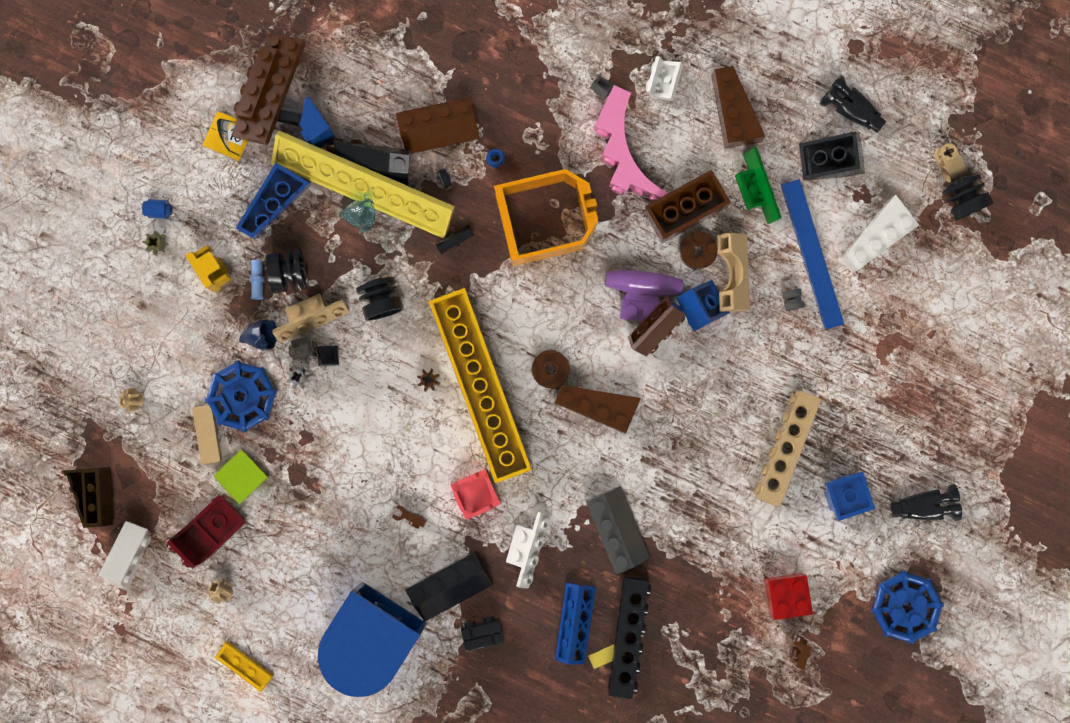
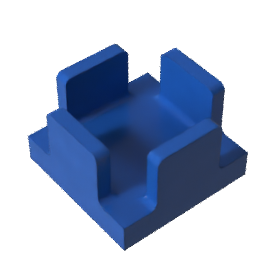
M863 472L843 475L824 483L827 490L824 494L830 511L834 512L837 521L875 509Z

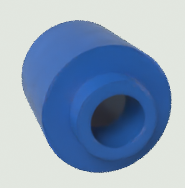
M148 199V201H144L142 204V213L148 218L168 219L173 213V206L168 200Z

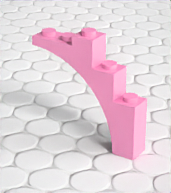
M614 85L594 127L597 135L603 138H610L601 159H604V162L610 166H618L609 187L612 188L613 192L620 195L622 193L626 194L628 189L631 188L633 193L640 196L644 194L650 197L649 200L654 202L668 194V192L652 183L634 162L628 149L624 130L625 111L631 92Z

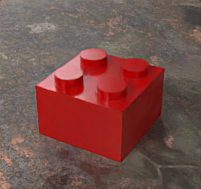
M797 573L764 578L769 615L773 620L813 615L807 575Z

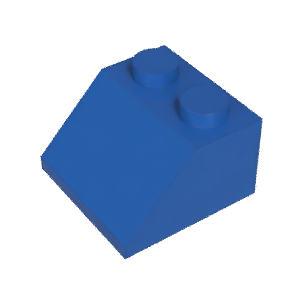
M309 96L305 98L300 121L303 131L300 133L307 143L321 148L336 137Z
M713 280L694 287L676 298L679 306L685 311L688 324L694 332L730 313L720 311L719 291Z

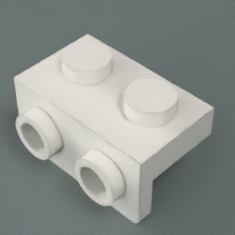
M656 56L655 62L651 66L650 79L646 83V92L652 99L673 101L683 65L680 62L663 61L661 57Z

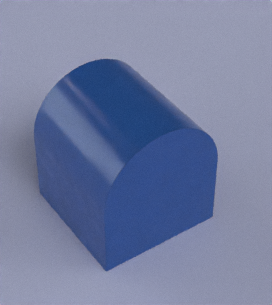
M361 582L351 590L321 638L318 648V664L324 679L336 691L347 696L366 697L378 693L392 681L423 632L427 622L366 583Z

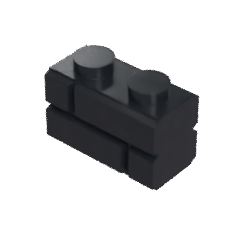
M495 616L485 617L483 622L476 623L475 620L467 621L464 623L465 626L461 627L466 652L504 643L500 619H495Z

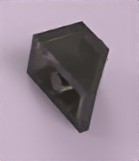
M307 336L292 340L291 346H289L290 357H293L295 361L317 359V339Z

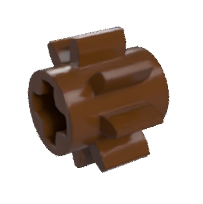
M432 368L429 373L423 369V375L417 376V378L421 379V383L418 386L424 385L425 392H427L428 388L435 391L434 386L441 384L436 379L440 375H433L434 371ZM431 375V379L434 381L426 385L427 382L424 381V378H428Z

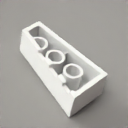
M894 195L885 203L883 208L876 214L841 259L851 273H854L919 224L897 195Z

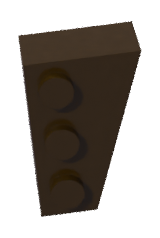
M111 467L63 470L64 476H67L70 484L69 490L73 493L77 504L75 506L83 528L113 525Z

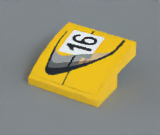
M217 111L202 146L239 162L248 141L234 138L231 135L237 121L236 118Z

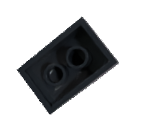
M856 131L799 143L804 181L842 178L865 173L861 136Z

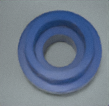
M500 149L490 150L486 156L488 165L493 168L501 167L505 162L503 151ZM494 156L499 157V160L497 162H494L492 160Z

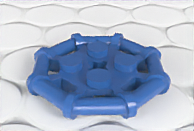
M237 360L225 369L213 373V379L205 402L210 406L219 426L224 425L247 432L248 429L264 420H269L277 390L274 389L265 368L252 366ZM242 371L253 373L254 375L251 379L242 377ZM235 372L236 377L229 381L224 379V377ZM259 378L267 391H260L256 383ZM220 383L223 385V391L220 396H216ZM239 391L246 395L243 401L236 399ZM267 396L264 408L262 410L261 408H259V404L261 403V397ZM221 401L226 410L223 414L216 402ZM254 411L259 414L249 421L246 419V415ZM230 413L240 416V422L228 419Z
M901 571L900 574L878 584L879 588L873 608H871V613H874L884 636H890L906 641L909 644H914L915 641L938 630L936 627L942 607H944V602L939 598L930 578L926 579L906 571ZM908 581L919 584L917 590L908 587ZM901 582L902 587H900V589L896 591H891L889 589L890 587ZM925 590H927L933 602H927V599L922 594ZM886 593L889 595L886 606H882ZM910 602L911 610L905 612L902 606ZM928 608H933L929 622L925 619ZM887 612L890 615L891 622L889 624L882 613ZM921 623L926 626L913 633V627L919 626ZM896 625L906 627V633L894 630Z

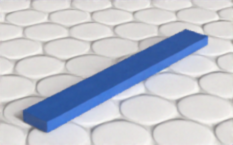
M799 179L782 184V193L824 329L843 325L842 314L801 181Z

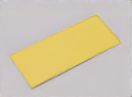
M614 644L588 656L594 669L612 661Z

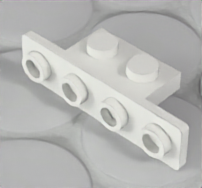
M537 513L533 529L516 525L506 562L521 567L516 585L519 588L528 589L533 581L534 569L538 564L539 552L544 544V535L550 523V514Z

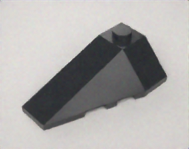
M339 141L334 142L335 155L409 186L411 150Z

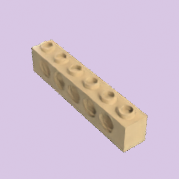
M800 390L796 391L795 394H791L788 402L791 405L782 417V422L784 423L775 435L776 444L770 448L768 453L769 462L767 465H764L761 471L762 480L760 483H757L754 489L756 499L776 507L781 506L821 402L820 398ZM798 407L804 410V415L801 418L796 415ZM791 425H795L797 428L795 435L789 433ZM784 443H788L790 445V451L788 453H784L782 450V445ZM779 460L783 463L781 471H777L775 468V463ZM772 478L776 480V487L774 489H770L768 486V482Z

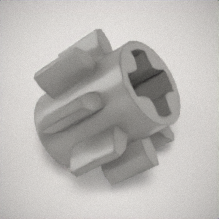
M292 366L293 371L286 372L289 375V379L286 382H292V388L294 389L297 385L304 389V383H310L307 379L310 372H304V366H301L299 370H297L296 366ZM297 373L302 375L300 382L295 380Z

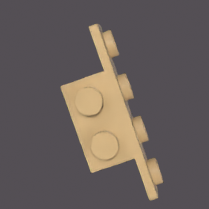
M319 293L285 308L289 323L273 329L272 332L278 342L282 343L348 314L349 310L343 300L325 306L323 297Z

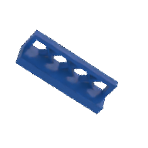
M566 582L555 656L556 661L568 665L585 664L596 590L595 586ZM584 590H588V597L584 601ZM584 610L585 617L581 620V612ZM582 630V637L578 639V632ZM579 649V659H575V652Z

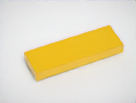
M229 641L224 643L214 657L260 692L263 691L274 676Z

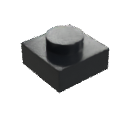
M337 346L316 347L318 366L339 365Z

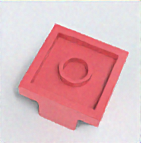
M486 469L450 484L455 500L466 520L501 504Z

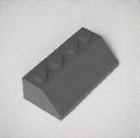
M621 486L585 500L615 574L631 569L650 558Z

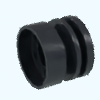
M980 174L962 178L950 184L947 189L942 191L943 196L953 194V197L946 200L947 203L957 202V205L950 210L955 221L994 204L989 192L978 193V190L985 186L984 183L976 186L974 182L982 179Z
M300 249L295 250L294 255L292 251H287L286 260H284L280 252L267 254V277L273 294L287 292L288 283H290L293 291L298 290V284L301 290L307 289L308 267Z
M394 277L377 278L356 288L357 294L362 295L359 297V301H369V304L362 308L366 321L385 318L404 310L401 297H391L392 294L398 291L397 286H392L396 283Z

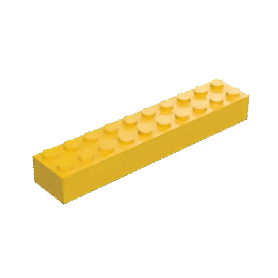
M465 288L428 301L495 484L531 471L532 468Z

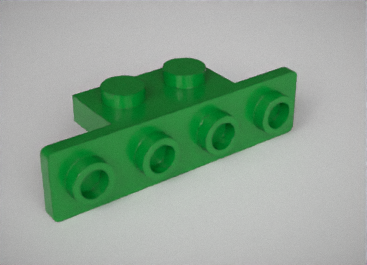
M757 147L752 148L743 154L748 170L737 173L735 178L747 211L762 207L767 224H771L782 217Z

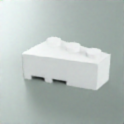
M125 521L98 576L106 583L128 591L142 559L145 547L149 545L151 540V533L148 529Z

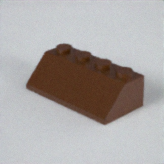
M471 97L396 113L404 149L411 150V154L480 139Z
M710 170L646 205L645 210L652 228L663 244L728 208L731 201L714 172Z

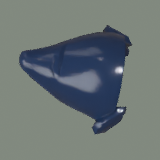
M265 319L251 324L241 334L239 342L246 343L263 351L272 350L276 344V337L272 332L273 329L277 328L273 319Z

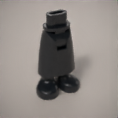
M842 75L835 80L830 90L819 102L822 107L829 104L838 106L835 110L837 113L868 130L872 129L876 133L886 123V120L880 117L881 113L877 111L863 94L855 87L850 89L846 85L845 77ZM837 92L841 93V94L844 95L845 97L842 98L841 96L838 95Z
M955 484L949 485L945 493H940V490L936 489L899 499L898 502H891L893 518L944 520V515H950L955 521L962 520V506L960 503L940 506L942 502L960 501V494Z

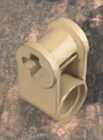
M948 143L935 151L934 158L947 182H952L968 173L967 166L955 145Z

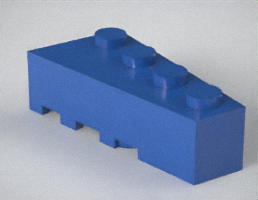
M275 163L236 226V229L255 240L310 187V183L280 164Z

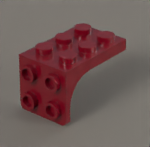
M219 494L187 526L174 536L168 537L165 541L168 544V549L174 554L177 553L182 558V564L187 568L193 569L202 566L247 521Z

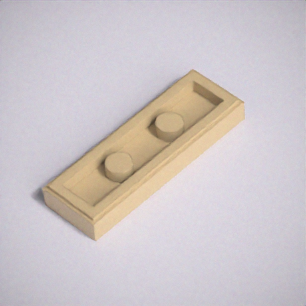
M210 406L192 408L201 465L221 462L216 421Z

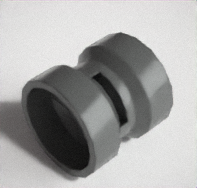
M801 288L782 292L783 298L786 300V311L805 308L804 302L801 300Z

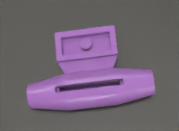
M616 270L606 271L605 286L627 292L622 299L620 319L643 321L660 303L658 296L681 295L683 280L661 273Z

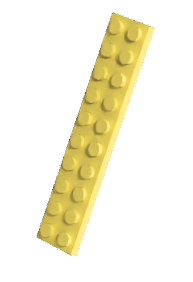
M278 131L275 134L272 165L278 163L302 178L443 239L447 235L455 206L284 132Z

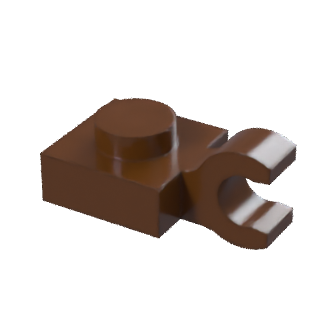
M398 505L396 508L402 511V515L392 516L397 521L402 519L408 520V524L417 529L420 526L424 527L428 520L412 511L406 510L401 505Z

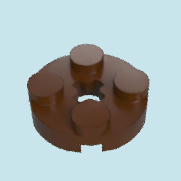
M695 231L685 236L679 248L682 262L691 269L709 267L715 261L718 251L714 238L708 233ZM695 246H701L703 248L702 255L700 253L698 255L694 253Z
M555 350L543 351L532 363V376L540 386L548 389L557 388L569 376V362L565 356ZM548 364H552V367H556V371H553V375H549V372H545V368H548Z

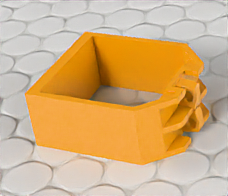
M567 169L494 186L512 266L583 250L597 227L596 198L591 199L590 184ZM563 181L574 187L586 230L582 240L519 255L504 195Z

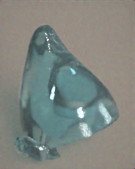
M365 194L364 199L354 201L341 210L339 218L345 220L349 225L360 229L359 234L372 228L375 221L374 202Z

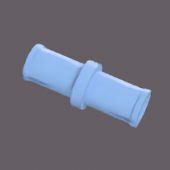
M251 260V277H249V282H251V299H264L263 282H265V277H263V261Z

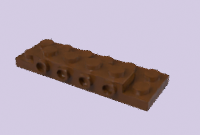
M269 33L265 47L260 46L259 51L254 52L253 67L247 70V83L242 85L240 89L241 99L234 105V112L238 117L231 134L234 138L263 145L269 144L306 44L303 39Z

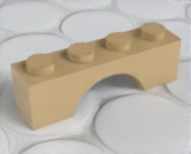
M726 233L717 235L718 255L725 260L729 269V282L726 288L719 292L720 311H749L747 234Z

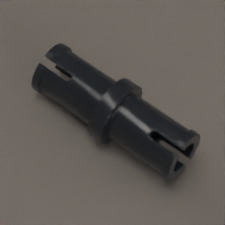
M469 225L456 233L452 232L449 234V237L435 245L442 255L449 249L460 246V243L473 237L474 233Z

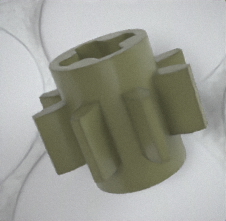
M154 231L152 235L146 234L147 238L143 243L148 247L145 250L147 252L152 251L156 256L160 251L165 253L164 249L169 245V243L164 241L166 235L161 234L159 236L157 231Z

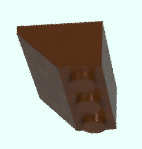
M666 296L628 336L631 348L646 357L649 354H653L658 349V344L662 340L669 338L673 328L680 326L684 322L685 311L669 296Z

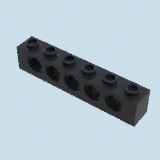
M624 576L608 687L609 696L633 699V694L637 693L638 682H635L636 674L640 673L638 655H642L643 643H640L641 635H645L646 623H643L644 615L647 616L649 607L646 604V597L650 596L651 585L648 584L649 581L647 579ZM633 594H640L639 602L632 603L630 601V597ZM636 613L638 619L635 622H629V614ZM627 633H634L635 639L628 642L625 640ZM624 653H632V659L624 661L622 659ZM628 672L630 677L628 680L623 681L619 678L620 674Z

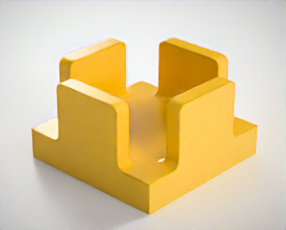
M206 245L196 252L191 251L186 254L187 260L206 289L216 293L222 289L221 286L232 280L231 276L228 275L229 270L220 257L215 259L212 252L214 250L211 246Z

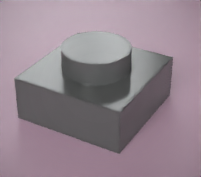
M599 75L593 81L590 89L597 95L606 98L614 84Z

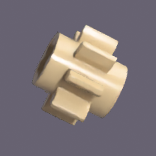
M136 388L123 390L124 394L119 395L120 407L126 408V412L139 410L138 406L143 405L142 393L136 392Z
M224 578L220 582L215 580L209 586V597L217 604H220L221 601L227 602L233 595V585Z

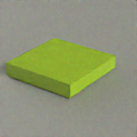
M241 449L213 477L241 504L269 476Z

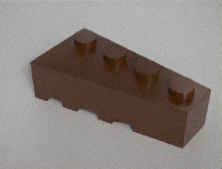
M734 66L714 69L711 78L724 149L761 143L766 136Z
M562 385L554 404L626 434L641 398Z

